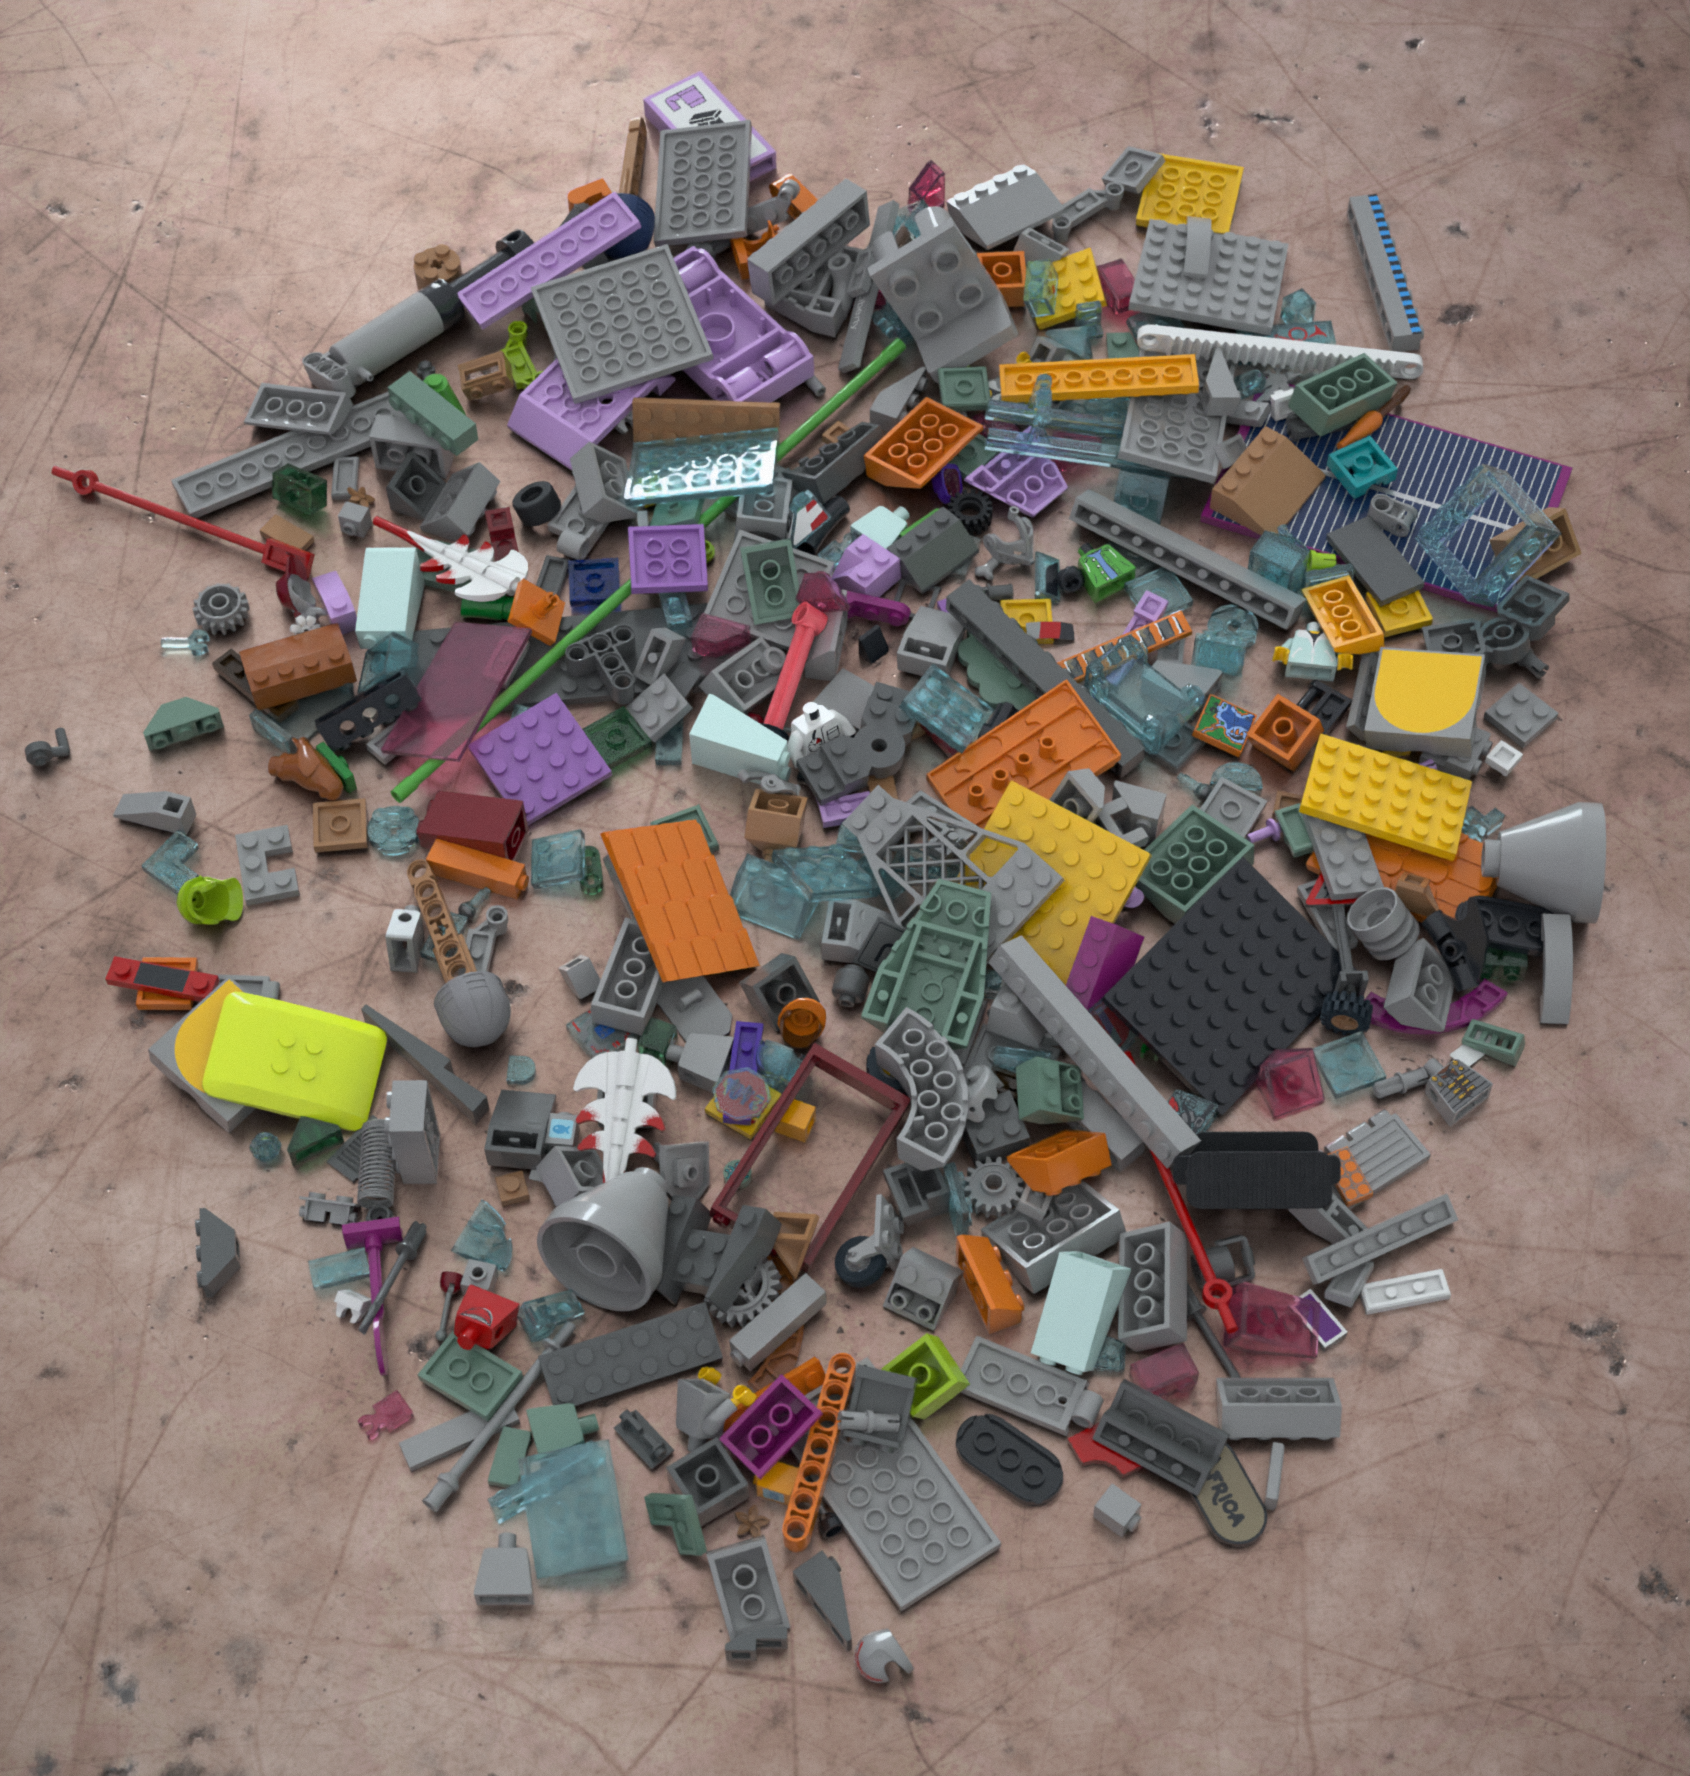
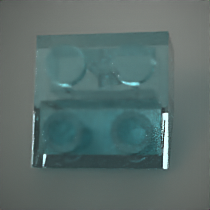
M1202 630V634L1196 633L1191 665L1219 669L1223 671V674L1242 677L1248 643L1243 641L1242 636L1228 634L1227 638L1218 637V632L1211 630Z

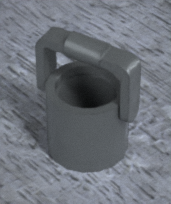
M1239 1234L1214 1241V1247L1205 1249L1217 1279L1225 1280L1230 1286L1254 1279L1255 1271L1253 1265H1255L1252 1247H1249L1245 1236ZM1240 1241V1250L1247 1275L1235 1278L1233 1259L1226 1245ZM1192 1252L1190 1253L1192 1273L1198 1287L1202 1289L1206 1282Z

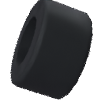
M538 481L522 488L512 500V506L521 522L525 526L533 527L544 524L554 518L561 508V500L549 482Z

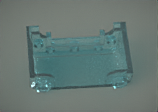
M1130 634L1086 666L1084 686L1097 702H1101L1107 707L1111 716L1124 723L1127 731L1133 737L1136 736L1143 742L1145 751L1155 755L1165 748L1203 705L1205 693L1198 686L1189 683L1183 686L1182 689L1178 688L1147 663L1148 649L1146 645Z

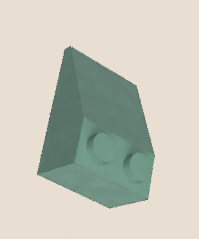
M791 539L739 547L754 625L792 618L795 609L802 603Z

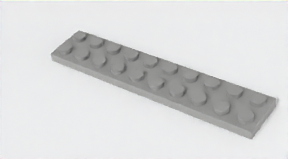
M386 392L352 406L342 425L331 435L292 430L172 479L171 482L188 515L198 518L332 463L336 458L346 457L370 447L369 435L377 414L406 419L407 417L401 411H396L389 403V392Z

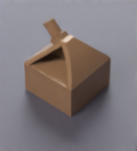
M755 789L748 808L744 838L763 852V871L772 872L774 860L778 859L779 854L797 848L804 827L808 797L785 793L769 794L762 789Z

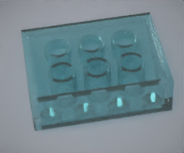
M609 1439L578 1444L518 1459L536 1579L622 1565L628 1562L629 1558Z

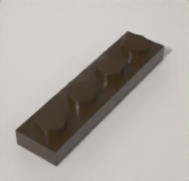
M231 648L212 663L213 669L254 702L241 657ZM296 700L263 710L277 722L281 723L298 710L299 705Z

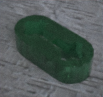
M583 846L576 853L580 888L584 893L594 895L599 893L604 885L600 853L596 847ZM586 856H591L592 865H586ZM593 874L594 884H589L588 875Z

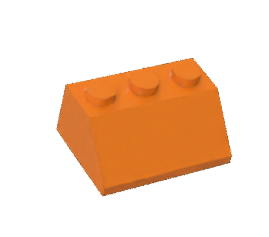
M1069 1129L1058 1132L1007 1156L1008 1163L1032 1191L1045 1192L1047 1196L1060 1194L1063 1188L1082 1183L1081 1179L1101 1174L1102 1169L1112 1165L1105 1133Z
M962 1234L956 1238V1263L958 1268L964 1271L962 1277L988 1333L992 1334L1021 1323L1022 1311L1025 1310L1020 1295H1015L1011 1288L1013 1281L1009 1271H1003L1000 1264L1002 1258L997 1246L992 1247L988 1237Z

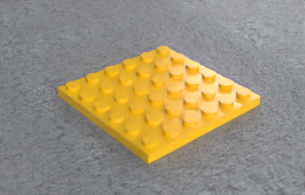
M1011 780L984 829L1025 843L1062 876L1065 881L1010 940L1022 935L1066 986L1090 917L1093 916L1114 924L1152 855ZM985 838L971 853L969 859L987 876L992 877L1018 849ZM965 864V877L978 876ZM966 882V886L979 889V882Z

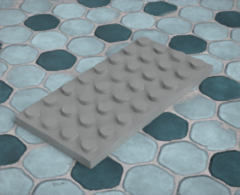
M1147 335L1143 338L1145 340H1152L1155 337L1152 335ZM1140 348L1138 357L1167 355L1165 352L1147 351ZM1202 356L1199 360L1196 359L1199 393L1130 397L1117 458L1214 484L1219 459L1213 447L1223 441L1227 416H1206L1200 402L1202 389L1213 358L1210 357L1208 361ZM1229 360L1227 366L1230 374L1234 377L1236 364Z
M868 1357L856 1364V1370L858 1364L875 1368ZM849 1369L845 1370L844 1372H842V1373H840V1374H846V1373H848V1372H849ZM823 1385L805 1395L816 1407ZM853 1387V1390H852V1394H851V1398H850V1401H849V1405H848L847 1411H849V1408H850V1404H851V1400H852V1395H853L854 1387ZM832 1394L828 1398L832 1401L840 1400L842 1396L838 1394ZM910 1416L902 1449L895 1448L894 1453L877 1450V1443L866 1441L865 1446L848 1443V1436L842 1435L843 1430H841L822 1499L831 1512L838 1516L845 1532L900 1611L911 1606L1001 1547L1000 1540ZM823 1421L820 1425L829 1428L834 1423L832 1421ZM810 1429L789 1449L799 1465ZM816 1448L812 1452L816 1455H822L827 1450ZM808 1475L812 1483L819 1480V1477L816 1475Z

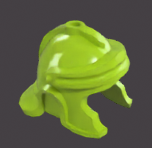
M199 875L183 884L179 890L176 903L181 916L188 922L215 925L224 919L230 921L239 919L243 910V893L241 884L234 877L220 880Z

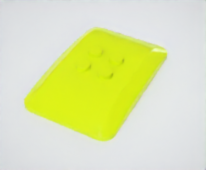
M233 992L226 996L223 1002L202 1080V1087L204 1092L213 1098L356 1132L368 1120L387 1043V1036L381 1028L354 1019L244 992Z

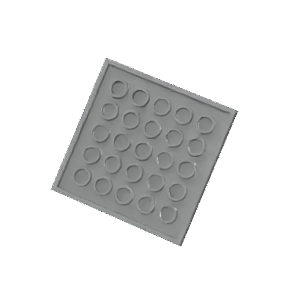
M1150 219L1128 310L1271 336L1289 244L1259 239L1254 236L1237 235L1232 232L1224 234L1214 233L1211 230L1207 279L1183 276L1186 251V224L1174 225L1164 220Z
M668 244L531 287L533 298L574 404L714 360L713 353Z

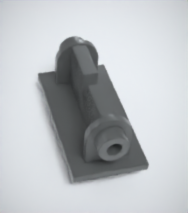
M627 1409L621 1413L619 1418L622 1421L614 1427V1430L651 1469H654L674 1452V1449L636 1409L632 1412Z

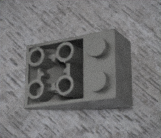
M501 1089L489 1123L484 1148L488 1165L537 1170L536 1166L546 1156L545 1139L550 1113H554L556 1094Z

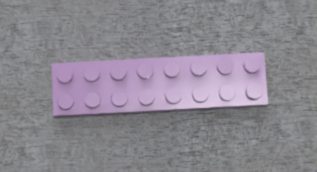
M614 191L457 294L463 306L483 330L533 298L532 286L567 276L641 228V224Z

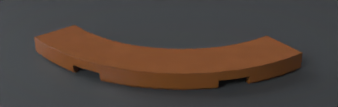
M768 1255V1261L772 1260L776 1266L775 1270H778L781 1275L779 1281L783 1288L777 1291L781 1295L794 1284L793 1277L778 1256L771 1257ZM804 1325L765 1359L755 1375L747 1382L748 1387L754 1393L775 1381L781 1374L785 1375L795 1369L803 1345Z

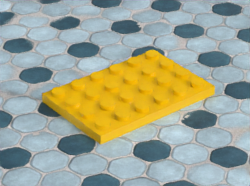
M1320 733L1298 812L1453 861L1458 849L1472 781Z

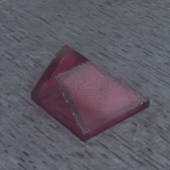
M1312 1048L1276 1049L1260 1065L1256 1085L1274 1118L1325 1100Z

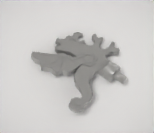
M1281 367L1274 368L1275 374L1271 373L1269 369L1266 372L1264 371L1263 375L1269 376V378L1260 380L1261 377H1257L1255 391L1259 390V393H1263V395L1256 402L1270 403L1272 392L1280 389L1283 391L1294 390V388L1289 387L1288 383L1295 382L1296 378L1301 377L1300 372L1294 373L1290 371L1280 374L1282 371Z

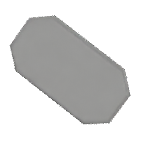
M703 976L664 982L657 1004L685 1041H687L688 1035L691 1033L726 1036L730 1033L732 1013Z

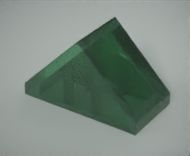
M301 1115L287 1148L293 1167L344 1143L339 1125Z

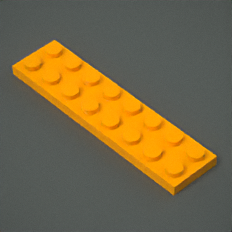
M1195 354L999 364L1001 403L1199 393Z

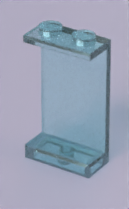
M347 682L341 687L297 699L299 709L281 723L277 722L269 714L264 715L256 709L249 715L252 728L282 753L294 754L297 751V747L292 738L306 737L307 740H310L319 732L314 720L355 697L354 685Z

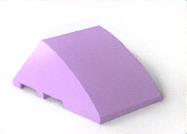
M1034 424L1020 433L1015 441L985 466L981 465L964 480L1009 506L1017 507L1019 512L1030 517L1036 516L1068 489L1055 462H1052L1049 458L1044 442L1041 443L1037 436V429Z

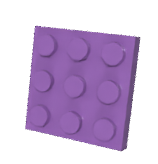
M704 524L628 527L631 594L708 591Z

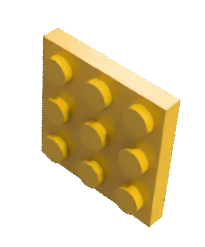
M1091 247L1026 271L1028 291L1039 330L1107 306ZM1052 285L1055 287V294H1053Z

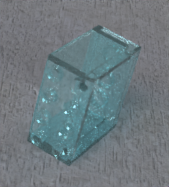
M1482 463L1471 472V476L1463 485L1456 488L1453 496L1447 503L1437 509L1436 515L1420 528V532L1414 539L1467 601L1493 607L1562 533L1507 471ZM1496 490L1526 526L1485 570L1474 579L1449 550L1446 543Z

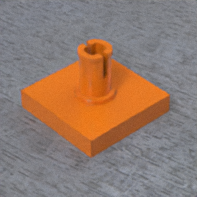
M523 578L518 582L508 623L551 646L556 642L565 602L560 600L557 594L553 596V592H546Z

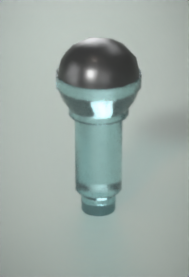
M1180 773L1177 776L1180 783L1192 790L1199 801H1206L1212 791L1210 785L1198 783L1187 774Z
M485 887L470 901L461 903L458 908L460 917L464 920L473 919L478 907L488 898L491 891Z

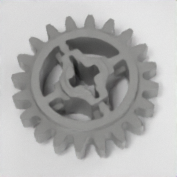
M764 1257L760 1259L754 1267V1270H756L755 1274L750 1280L746 1278L741 1285L742 1288L746 1289L747 1293L739 1288L736 1292L738 1297L726 1313H722L705 1298L704 1302H706L707 1307H710L708 1310L712 1316H717L720 1323H724L727 1320L732 1328L738 1321L741 1327L744 1328L748 1319L752 1321L772 1303V1300L777 1299L780 1296L777 1291L781 1290L783 1286L779 1281L781 1275L778 1270H775L776 1266L772 1260L768 1261ZM763 1282L761 1291L759 1292L758 1289L761 1287L760 1283Z

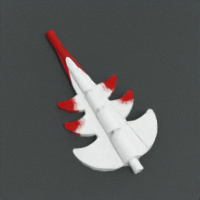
M375 516L373 519V525L398 536L433 557L420 564L421 571L438 572L450 567L448 571L436 576V582L456 585L472 580L467 585L455 590V595L471 601L486 602L499 599L505 594L513 596L515 595L518 582L523 578L526 579L528 576V562L523 555L515 550H510V553L505 558L493 562L494 549L487 541L479 549L468 553L469 539L467 535L463 534L456 542L447 545L407 530L379 516Z
M626 1038L625 1051L605 1052L589 1060L578 1073L573 1087L576 1092L585 1089H599L605 1092V1098L597 1099L587 1104L576 1118V1123L578 1124L594 1121L604 1125V1131L588 1135L577 1147L580 1151L599 1150L604 1152L603 1183L625 1173L630 1154H644L652 1158L656 1157V1152L652 1145L640 1135L635 1134L636 1128L651 1126L662 1132L665 1131L663 1119L654 1108L643 1102L644 1097L651 1094H661L669 1097L671 1100L676 1099L675 1081L670 1071L653 1056L637 1053V1039Z

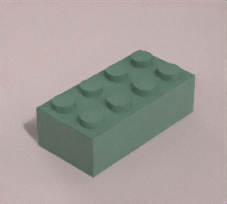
M1362 353L1296 384L1288 407L1321 437L1361 418L1368 411L1381 408L1391 399L1397 382L1369 356Z

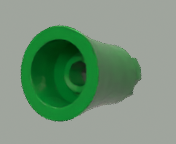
M505 594L499 599L486 602L462 598L461 618L508 620L514 597Z

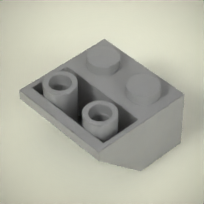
M912 1247L900 1259L883 1306L934 1331L952 1302L964 1271Z

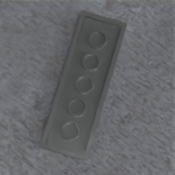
M706 1302L538 1356L552 1404L572 1403L574 1406L723 1358Z

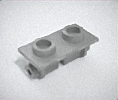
M309 1192L308 1197L299 1196V1199L306 1200L305 1206L301 1205L299 1210V1216L304 1217V1220L325 1222L326 1212H331L329 1223L350 1224L357 1221V1213L353 1212L354 1207L361 1208V1206L353 1203L352 1197L336 1196V1201L325 1200L326 1194Z

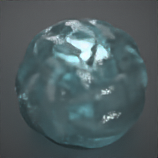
M261 1132L252 1139L249 1149L258 1160L269 1162L279 1154L282 1145L277 1136L270 1132Z

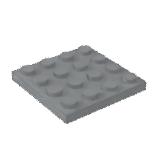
M739 530L703 614V621L756 640L762 636L768 644L788 651L795 632V624L792 623V618L754 625L739 548L772 541ZM792 548L802 603L808 602L817 608L834 568V562Z

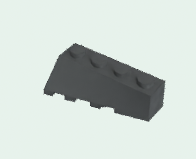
M867 422L857 424L838 436L837 443L825 444L819 448L820 453L810 459L806 456L798 461L799 466L791 470L788 467L781 472L782 476L785 479H791L792 486L807 500H815L821 504L827 503L841 489L846 488L854 478L864 472L866 469L864 455L884 437L880 425Z

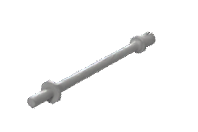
M566 1321L552 1340L544 1338L542 1344L545 1350L542 1354L561 1349L576 1329V1326L570 1321ZM539 1359L534 1362L449 1472L440 1473L437 1477L438 1482L422 1500L424 1505L430 1510L438 1512L450 1494L457 1492L459 1489L458 1479L542 1373Z

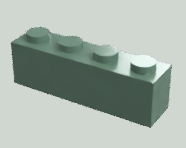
M409 371L388 387L389 403L396 411H401L412 424L416 423L421 427L428 437L436 439L444 450H449L455 456H458L479 440L476 423Z

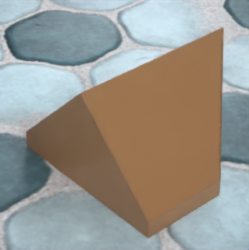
M1404 871L1398 879L1395 893L1410 912L1426 917L1440 910L1429 886L1430 879Z
M774 1212L773 1216L782 1226L773 1248L796 1280L816 1230L819 1216L807 1213Z

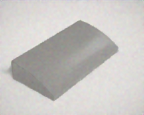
M261 383L244 423L253 426L331 435L342 425L353 403L347 393Z

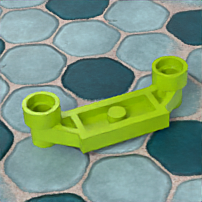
M513 321L508 326L509 340L505 348L500 351H503L511 363L513 382L516 389L522 388L525 390L543 371H536L525 349L528 336L527 325L523 321Z

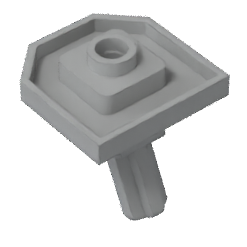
M699 1141L671 1145L654 1143L652 1147L656 1152V1157L653 1159L660 1164V1175L668 1185L667 1197L671 1201L674 1195L699 1199L710 1184L709 1142Z

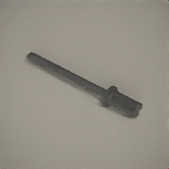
M414 1221L403 1241L396 1245L395 1250L399 1257L358 1329L363 1335L368 1331L406 1260H414L417 1257V1249L427 1232L425 1230L427 1226L424 1223L419 1224L417 1221Z
M1187 1282V1320L1190 1321L1195 1318L1230 1377L1241 1378L1202 1315L1207 1310V1307L1201 1305Z

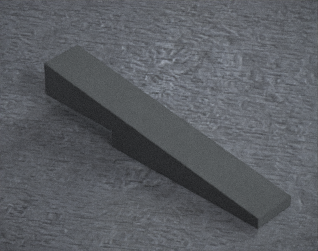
M365 1004L361 1010L365 1023L381 1028L387 1036V1043L475 1125L490 1109L487 1096L454 1075L449 1058Z

